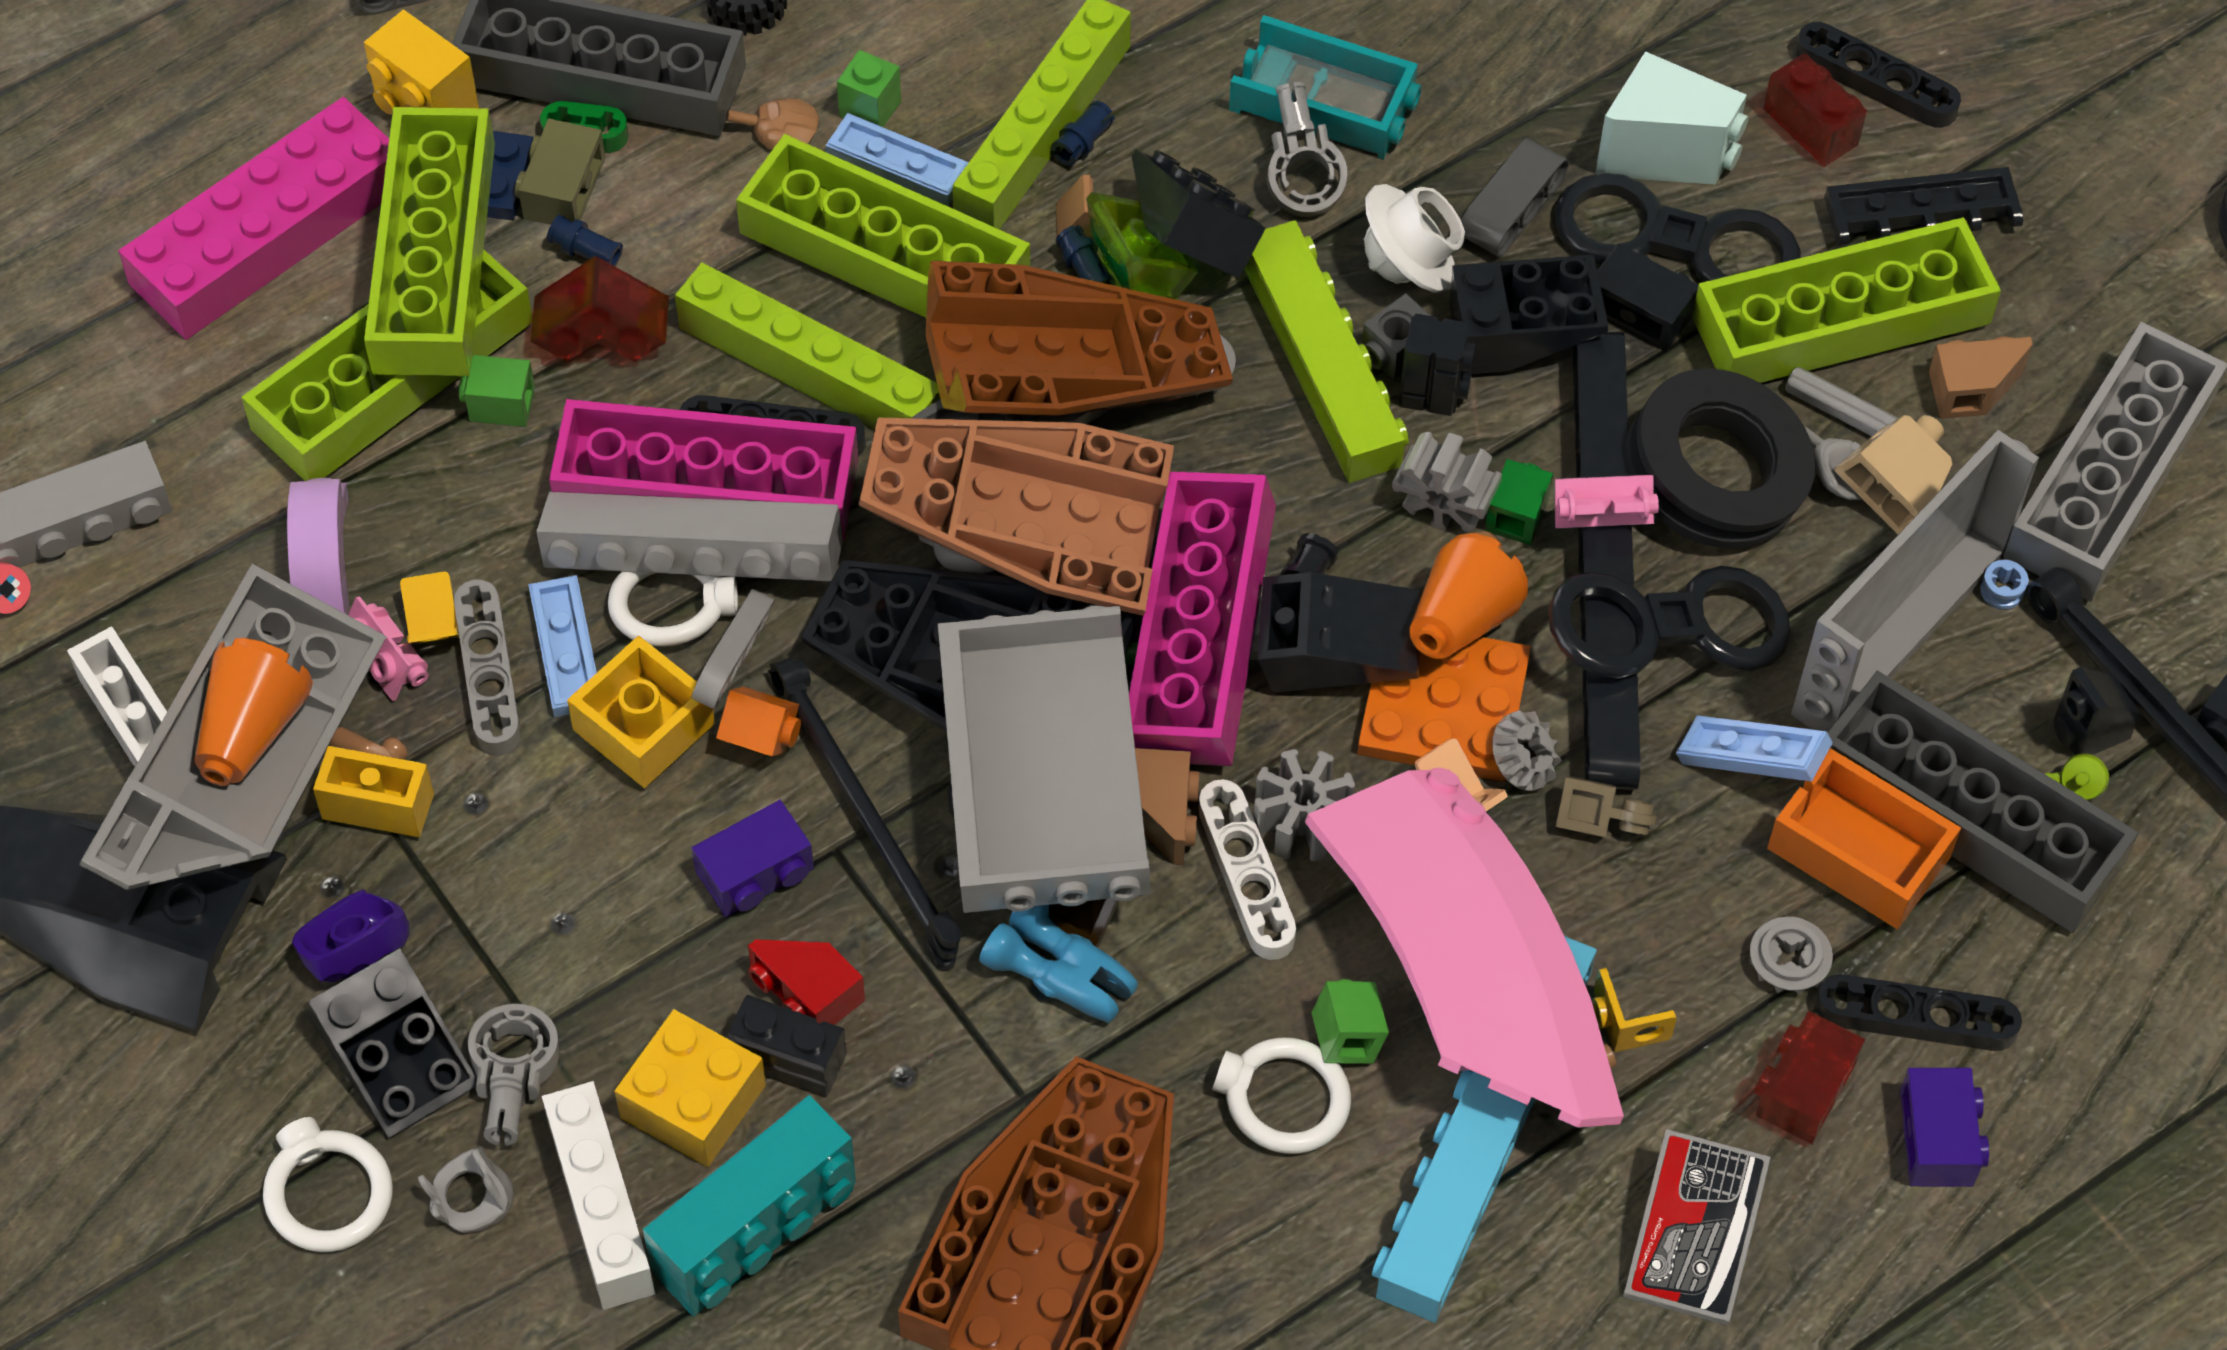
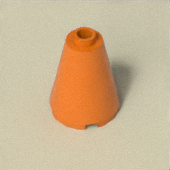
M1477 533L1461 534L1451 539L1438 552L1410 626L1411 640L1421 653L1435 659L1446 658L1510 619L1519 611L1528 594V579L1519 559L1515 555L1510 559L1499 549L1502 543L1492 537Z
M235 638L232 645L225 647L224 641L218 645L212 659L194 758L195 765L200 770L201 776L208 782L219 786L241 782L308 699L313 686V680L309 671L303 665L299 672L287 663L290 654L263 641L248 638Z

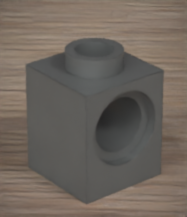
M1406 293L1364 323L1362 344L1368 350L1372 367L1378 370L1381 369L1393 381L1402 375L1404 351L1411 318L1416 313L1431 316Z

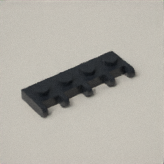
M2009 167L1827 186L1824 197L1838 246L1849 245V233L1876 230L1879 239L1891 236V229L1912 226H1921L1923 228L1962 217L1967 221L1971 232L1981 231L1982 219L2007 216L2011 227L2023 225V213Z

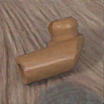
M339 727L330 740V746L403 760L407 757L406 747L393 737L386 738L382 745H379L345 727Z

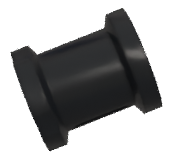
M1314 533L1302 534L1297 541V553L1291 564L1283 567L1280 575L1307 572L1324 574L1327 567L1335 564L1338 550L1331 541Z

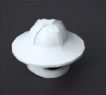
M1388 184L1372 187L1365 197L1366 215L1370 227L1367 229L1363 239L1365 253L1369 260V268L1373 272L1379 273L1384 279L1395 284L1412 281L1417 286L1433 293L1449 290L1451 288L1452 265H1455L1452 254L1460 249L1465 235L1462 222L1454 208L1444 196L1433 188L1417 187L1406 194L1402 190ZM1423 203H1431L1443 215L1450 228V236L1445 239L1435 222L1421 207Z

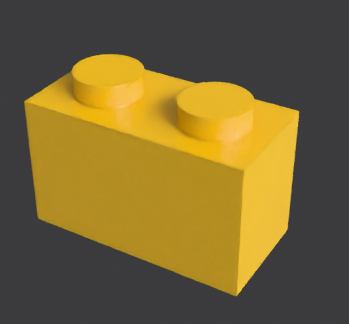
M333 746L327 747L313 787L321 818L324 820L419 838L434 797L427 764Z

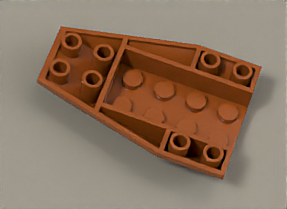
M950 261L930 262L925 336L942 406L945 409L968 413L1066 415L1172 401L1229 386L1233 380L1211 307L1026 265Z

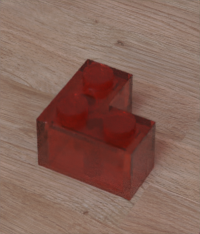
M594 256L534 296L530 342L567 362L597 343L619 353L622 357L636 362L666 343L669 296L603 259Z

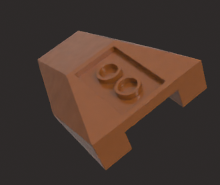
M1075 1056L963 1172L898 1310L900 1336L934 1350H1126L1163 1254L1174 1093Z

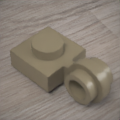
M1566 776L1556 827L1606 837L1609 819L1614 818L1620 820L1618 829L1648 835L1649 827L1656 824L1657 815L1652 814L1654 804L1640 800L1624 798L1623 807L1612 806L1616 786Z

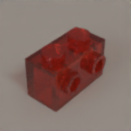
M1804 53L1770 75L1763 109L1823 167H1826L1859 145L1867 110L1856 96L1849 94L1832 78L1825 67L1818 65Z
M1808 1011L1799 1028L1790 1024L1784 1033L1776 1051L1783 1055L1777 1068L1775 1069L1767 1065L1754 1089V1093L1761 1097L1755 1116L1813 1145L1853 1072L1866 1039Z

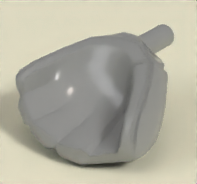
M1805 427L1812 446L1815 448V471L1822 485L1830 492L1844 499L1861 500L1862 498L1834 471L1838 464L1861 445L1851 440L1833 438L1823 440L1809 428Z

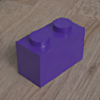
M781 799L691 847L695 872L725 917L737 911H747L754 908L763 900L764 896L782 886L790 887L798 884L810 871L814 870L812 845Z
M1908 1068L1900 1088L1910 1187H1973L1981 1168L1988 1166L1989 1143L1986 1135H1979L1978 1119H1981L1983 1116L1984 1101L1981 1087H1974L1972 1068Z

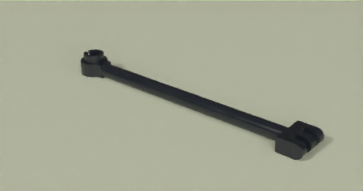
M791 657L771 663L769 665L771 669L768 671L776 695L781 699L799 704L797 717L801 719V724L925 929L926 939L924 946L937 968L943 971L953 969L956 963L961 932L948 911L940 914L807 695V687L811 685V678L806 664L802 659L793 660Z

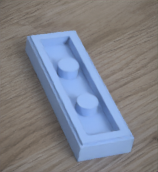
M849 113L846 114L825 145L826 152L948 206L953 200V184L969 163Z
M577 575L528 584L554 717L570 714L567 699L597 673Z
M1697 715L1676 754L1682 765L1812 782L1833 742L1827 731Z

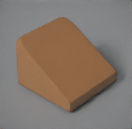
M1082 175L1057 202V236L1070 226L1074 225L1076 227L1080 225L1086 237H1093L1091 226L1094 229L1093 181L1090 175Z

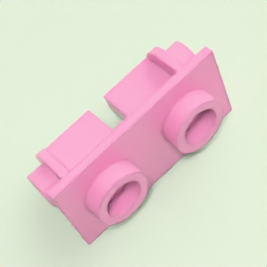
M1653 475L1555 479V528L1654 524V514L1658 513L1659 504L1657 494H1653Z
M360 596L356 597L348 615L387 636L369 671L391 701H395L403 684L411 683L412 686L416 687L428 679V664L418 655L411 644L396 645L401 643L404 635L390 618L388 611L384 607H378L374 603L366 605Z

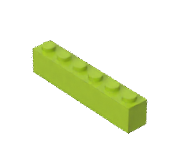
M1086 0L954 182L953 209L999 230L1055 153V151H1051V145L1055 140L1059 139V131L1067 123H1074L1083 114L1130 48V11L1106 0Z
M1296 220L1265 229L1244 270L1348 483L1400 468L1403 462L1404 446L1409 444L1407 429L1402 419H1395L1390 410V398L1385 384L1382 381L1376 382L1371 372L1372 364L1367 348L1364 344L1358 345L1353 336V324L1349 312L1345 307L1339 308L1335 300V288L1330 274L1327 271L1321 272L1317 264V252L1313 240L1310 236H1303Z
M702 262L675 294L679 329L839 412L856 415L864 425L874 430L878 418H912L923 409L941 400L936 382Z

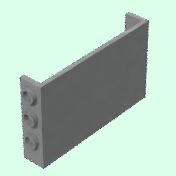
M1997 430L1817 620L1791 712L1793 717L1810 729L1827 731L1828 733L1877 670L1892 678L1983 580L1987 567L1992 562L2003 559L2013 526L2019 518L2039 457L2033 454L2025 444L2011 439L2000 430Z
M1095 605L1083 610L1062 612L1044 610L1032 615L1011 617L993 615L981 620L938 624L959 878L964 913L999 909L1025 911L1034 906L1059 903L1065 906H1077L1089 900L1112 898L1118 901H1128L1140 895H1150V867L1146 851L1120 606L1104 607Z

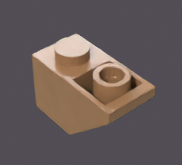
M2003 336L1985 341L1965 342L1955 340L1946 344H1937L1929 368V376L1940 419L1987 415L2024 372L2033 345L2031 337L2011 338Z
M1135 748L1145 836L1173 864L1184 865L1185 846H1195L1197 816L1187 815L1188 801L1198 802L1199 771H1190V751Z

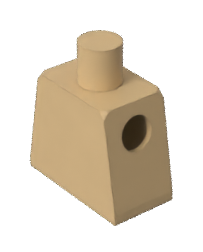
M1903 415L1876 432L1838 464L1834 471L1897 534H1900L1939 493L1953 464L1951 457L1937 444L1944 434L1943 426L1937 419L1924 415L1915 422L1911 416Z

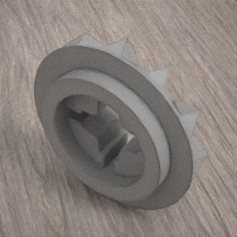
M1518 710L1504 716L1497 724L1493 734V754L1500 772L1513 786L1526 791L1543 788L1545 784L1556 778L1554 768L1562 762L1561 758L1554 751L1559 740L1552 739L1549 735L1550 722H1540L1536 711L1524 713ZM1529 741V748L1535 751L1536 757L1530 758V751L1525 749L1524 745L1520 743Z
M1779 917L1772 919L1759 927L1751 940L1749 964L1753 965L1757 971L1759 982L1765 980L1775 987L1777 993L1783 990L1796 991L1800 995L1804 990L1813 986L1818 988L1829 973L1832 965L1833 952L1828 938L1816 925L1801 918ZM1804 947L1798 960L1799 966L1791 961L1785 965H1778L1782 954L1781 949H1784L1787 953H1792Z

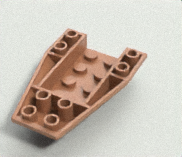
M878 418L859 506L903 529L1045 593L1104 607L1120 606V611L1144 616L1153 570L1149 568L1159 506L1168 485L1174 445L1082 423Z

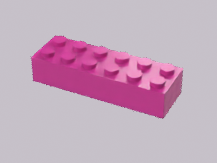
M344 96L119 249L118 252L128 284L185 340L189 339L381 205L389 138Z
M566 399L549 478L551 492L834 504L839 506L843 540H845L858 465L856 427Z
M1199 472L1169 473L1152 565L1153 570L1147 605L1142 620L1129 691L1135 748L1190 751V764L1232 766L1276 503L1266 475Z

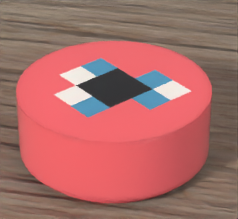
M0 562V613H13L21 609L28 601L31 592L30 580L27 574L19 567L7 562Z

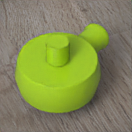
M2091 754L2075 755L2066 761L2061 772L2045 773V775L2087 801L2100 797L2107 789L2109 783V772L2106 765L2101 759Z

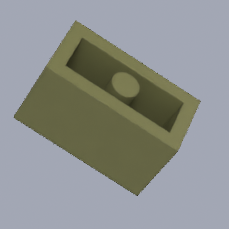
M548 118L542 135H536L532 141L530 164L527 171H521L516 180L515 197L520 199L523 219L550 225L558 215H562L570 221L581 220L606 159L602 130Z

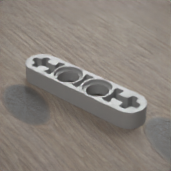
M471 580L465 582L457 589L454 594V606L473 729L477 744L484 753L492 756H502L510 753L518 746L521 739V730L501 605L497 590L490 582ZM482 599L485 621L475 622L472 600ZM483 637L492 638L498 643L495 650L486 655H479L470 650L473 642ZM488 679H496L504 684L503 690L498 695L492 697L480 695L477 692V688L483 681ZM499 712L503 735L493 737L489 713Z
M754 589L750 591L706 663L691 699L715 710L759 637L772 610L775 599Z

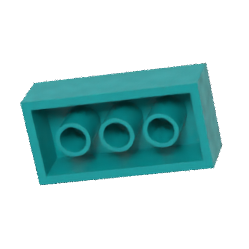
M808 1095L643 1228L652 1274L693 1317L705 1307L711 1309L720 1304L729 1294L731 1285L746 1273L752 1275L760 1271L771 1259L773 1251L787 1239L794 1241L800 1238L811 1227L814 1217L826 1207L834 1208L849 1197L854 1189V1184H856L852 1138Z

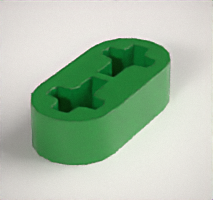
M557 101L546 106L540 114L542 132L548 118L599 129L604 132L606 126H612L613 128H610L608 133H602L605 153L619 151L628 141L627 119L618 108Z

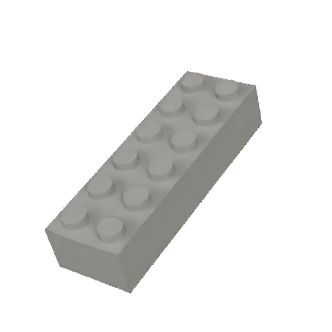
M2140 322L2014 524L2003 558L2017 562L2023 568L2039 576L2052 568H2061L2075 580L2080 588L2082 597L2092 602L2215 399L2227 370V363Z

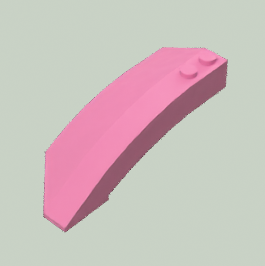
M1438 767L1432 770H1408L1307 815L1306 825L1355 884L1380 922L1397 953L1422 1006L1441 1055L1438 1066L1456 1074L1459 1071L1472 1070L1491 1079L1487 1088L1526 1105L1529 1104L1531 1097L1560 1109L1561 1112L1558 1119L1578 1128L1621 1124L1624 1114L1592 1001L1564 934L1526 864L1502 830L1486 813L1484 806L1474 799L1455 773L1450 771V769Z

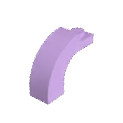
M315 478L308 481L291 482L287 509L290 584L347 614L349 598L343 546L344 517L349 502L347 482L341 483L340 479Z

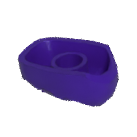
M362 889L336 902L306 923L295 933L292 944L303 965L317 980L332 983L344 980L382 959L388 953L404 947L410 935V925L405 912L398 904Z

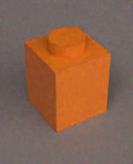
M744 686L729 690L716 739L772 757L785 753L787 747L792 748L799 735L801 719L796 718L799 704Z

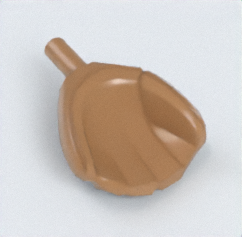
M782 98L767 102L757 108L755 115L729 109L726 113V121L753 126V131L758 140L770 150H773L784 134L809 144L819 126V116L815 108L808 102L798 98Z

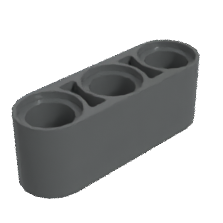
M1530 138L1524 139L1466 210L1461 220L1465 230L1464 238L1498 257L1503 256L1557 190L1566 175L1569 160Z

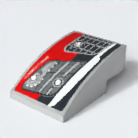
M1666 1129L1623 1297L1728 1326L1771 1157Z

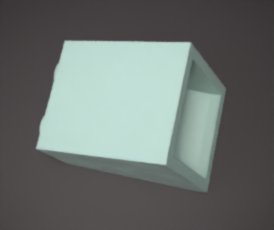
M1645 51L1605 115L1595 173L1621 174L1632 179L1715 185L1725 169L1733 170L1740 157L1743 145L1737 142L1742 137L1749 120V116L1743 114L1747 95Z

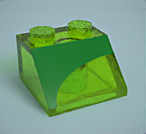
M1094 192L1088 195L1086 202L1093 239L1103 254L1104 263L1113 271L1120 285L1127 289L1177 299L1198 274V270L1190 257L1163 245L1145 229L1140 201Z

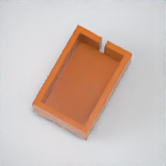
M1830 748L1812 782L1805 781L1803 788L1799 787L1775 819L1767 849L1898 930L1951 858L1961 827Z

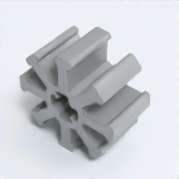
M1431 432L1421 433L1415 445L1410 446L1392 482L1393 491L1407 493L1402 506L1412 515L1424 508L1433 510L1434 517L1430 524L1435 528L1446 530L1451 518H1453L1462 526L1461 529L1463 531L1474 530L1478 520L1484 518L1502 481V474L1498 471L1494 473L1487 470L1492 456L1484 449H1479L1478 453L1468 456L1461 454L1460 446L1464 440L1462 436L1448 433L1441 446L1432 437Z
M1296 749L1284 751L1281 753L1279 776L1268 772L1267 767H1262L1256 777L1255 823L1261 837L1266 832L1276 830L1275 855L1289 859L1291 857V848L1299 835L1305 836L1311 861L1324 859L1327 857V850L1306 825L1307 815L1353 795L1355 782L1350 773H1345L1344 777L1332 780L1334 757L1328 753L1318 751L1316 764L1310 774H1303L1297 760L1298 751Z

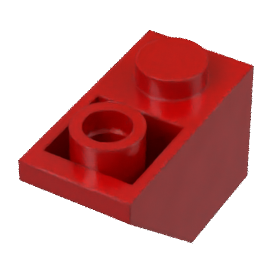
M755 939L748 945L750 960L748 973L751 979L764 993L772 991L783 1002L781 1004L782 1007L816 1018L818 1023L825 1021L835 1025L865 1001L863 976L830 943Z

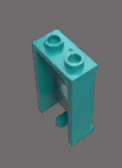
M1263 15L1260 21L1259 45L1256 50L1248 48L1243 61V76L1233 75L1230 81L1229 111L1240 114L1241 110L1283 124L1276 87L1289 83L1292 101L1294 102L1292 94L1293 82H1304L1310 119L1314 124V133L1316 135L1317 126L1324 124L1326 125L1328 139L1378 154V159L1384 160L1391 143L1398 145L1402 139L1407 120L1404 118L1407 109L1414 111L1419 102L1422 85L1416 83L1418 64Z

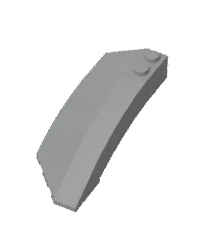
M251 564L79 865L129 890L269 857L387 636L260 567ZM235 638L263 641L290 654L287 663L298 672L303 665L312 677L313 686L308 699L244 779L238 783H229L227 786L215 785L201 776L200 770L194 762L213 655L218 645L223 641L225 642V647L231 646Z

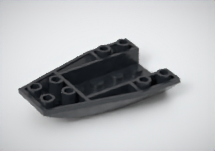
M842 560L801 638L802 643L947 732L938 624L981 620L993 615L1003 617L1032 615L1044 610L1054 612L1083 610L1089 606H1095V604L1048 594L1007 576ZM1121 611L1124 656L1126 657L1136 614Z
M0 806V934L101 1001L198 1034L220 991L213 969L250 898L263 902L266 901L287 860L286 854L272 850L269 857L126 890L79 865L106 815Z

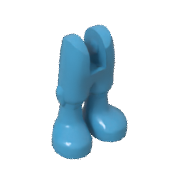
M1049 905L1034 906L1025 911H1012L1009 925L1003 922L996 927L984 944L979 957L980 963L993 971H1013L1033 980L1034 985L1045 996L1053 999L1056 998L1093 1018L1107 1023L1115 1019L1119 1012L1118 1005L1107 993L1090 981L1094 980L1114 995L1124 999L1130 998L1138 987V982L1134 976L1113 957L1094 946L1090 940L1077 934H1067L1057 927L1049 918ZM1023 940L1049 952L1057 960L1053 961L1041 957L1030 949Z

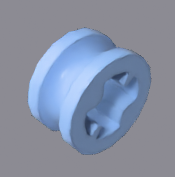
M2011 560L1992 562L1987 567L1980 586L1981 596L1986 603L1994 608H2014L2022 602L2029 582L2028 574L2017 562ZM1997 580L2002 584L2010 581L2013 587L2012 590L2006 585L1998 588L1995 583Z

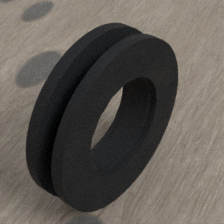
M1695 369L1670 377L1651 394L1643 409L1634 420L1627 436L1626 463L1629 475H1653V494H1657L1659 504L1658 513L1654 515L1677 533L1709 546L1730 549L1745 548L1771 539L1790 521L1808 496L1814 481L1815 456L1813 446L1804 425L1796 413L1782 398L1766 386L1749 377L1731 371ZM1709 425L1734 435L1746 444L1757 459L1762 475L1761 486L1752 491H1729L1710 484L1696 474L1683 457L1678 440L1679 431L1688 426Z

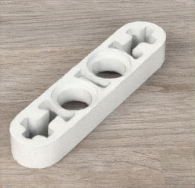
M1224 779L1214 780L1206 784L1201 790L1199 797L1200 820L1250 947L1261 958L1268 960L1281 959L1287 956L1294 947L1296 937L1295 920L1243 791L1232 781ZM1215 799H1222L1225 805H1230L1229 819L1231 823L1224 826V817L1221 809L1218 806H1213ZM1241 838L1248 841L1253 850L1244 857H1234L1226 852L1224 845L1231 839ZM1249 881H1260L1267 885L1270 893L1261 900H1251L1243 895L1241 888ZM1269 912V920L1273 930L1281 932V940L1273 941L1270 935H1264L1265 920L1263 915Z

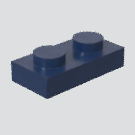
M493 131L495 149L487 217L514 221L520 199L515 197L516 180L521 171L526 172L530 164V149L534 137Z

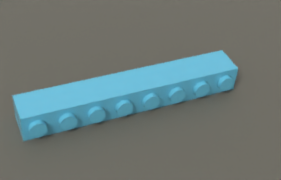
M1565 937L1586 986L1592 973L1597 949ZM1470 1070L1462 1071L1457 1082L1453 1098L1459 1100V1103L1453 1115L1444 1112L1439 1121L1433 1138V1142L1438 1143L1439 1146L1433 1159L1424 1156L1418 1167L1413 1186L1419 1188L1413 1204L1403 1201L1392 1228V1231L1399 1233L1392 1249L1386 1246L1382 1247L1372 1271V1276L1379 1279L1376 1299L1433 1323H1436L1535 1101V1098L1531 1097L1529 1104L1526 1105L1487 1088L1491 1079Z

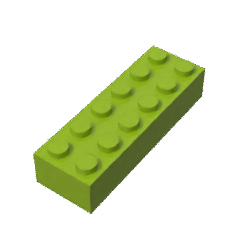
M393 107L364 337L372 374L470 376L495 149L488 108Z
M786 134L781 137L736 199L740 234L925 318L927 313L928 270L931 261L1030 266L1029 242Z
M1962 217L1699 283L1692 318L1716 369L1735 372L1762 383L1789 376L1796 367L1809 371L1989 325L1992 322L2001 289L1965 218Z
M483 250L472 357L473 355H490L534 322L528 288L485 250ZM369 304L241 397L250 430L304 481L325 478L460 377L372 374L364 342Z

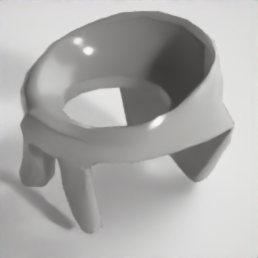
M481 1146L463 1152L449 1161L436 1173L433 1185L424 1175L418 1176L420 1185L430 1197V1212L436 1220L447 1223L459 1232H480L492 1227L503 1220L513 1203L514 1191L509 1176L487 1157ZM464 1173L479 1174L482 1176L486 1186L485 1198L481 1204L474 1210L465 1213L456 1212L451 1209L447 1201V1192L452 1181Z

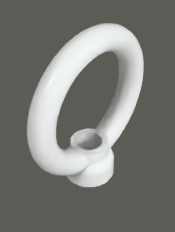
M622 571L614 580L608 596L609 614L619 631L632 640L639 635L650 645L658 647L675 646L692 641L706 633L720 616H736L738 613L736 577L692 575L704 586V606L690 620L668 627L644 624L637 620L628 609V596L633 587L642 579L656 573Z
M1296 1038L1268 1039L1253 1045L1241 1056L1226 1050L1212 1088L1213 1091L1226 1095L1229 1112L1242 1133L1261 1147L1285 1154L1310 1152L1329 1143L1342 1130L1351 1107L1350 1086L1341 1066L1338 1063H1324L1319 1046ZM1283 1058L1299 1060L1313 1067L1324 1078L1330 1092V1105L1324 1119L1309 1130L1294 1133L1278 1131L1264 1124L1253 1113L1247 1099L1250 1081L1258 1067L1268 1061Z
M313 1117L295 1120L278 1132L276 1140L282 1150L271 1163L263 1186L265 1211L277 1232L290 1243L315 1252L344 1250L368 1238L384 1220L389 1210L393 1193L391 1173L379 1151L368 1141L352 1133L337 1130L321 1131ZM324 1152H340L359 1161L367 1171L371 1183L369 1203L364 1212L345 1227L326 1231L306 1227L291 1215L286 1205L285 1184L287 1178L296 1165L301 1166L311 1163Z

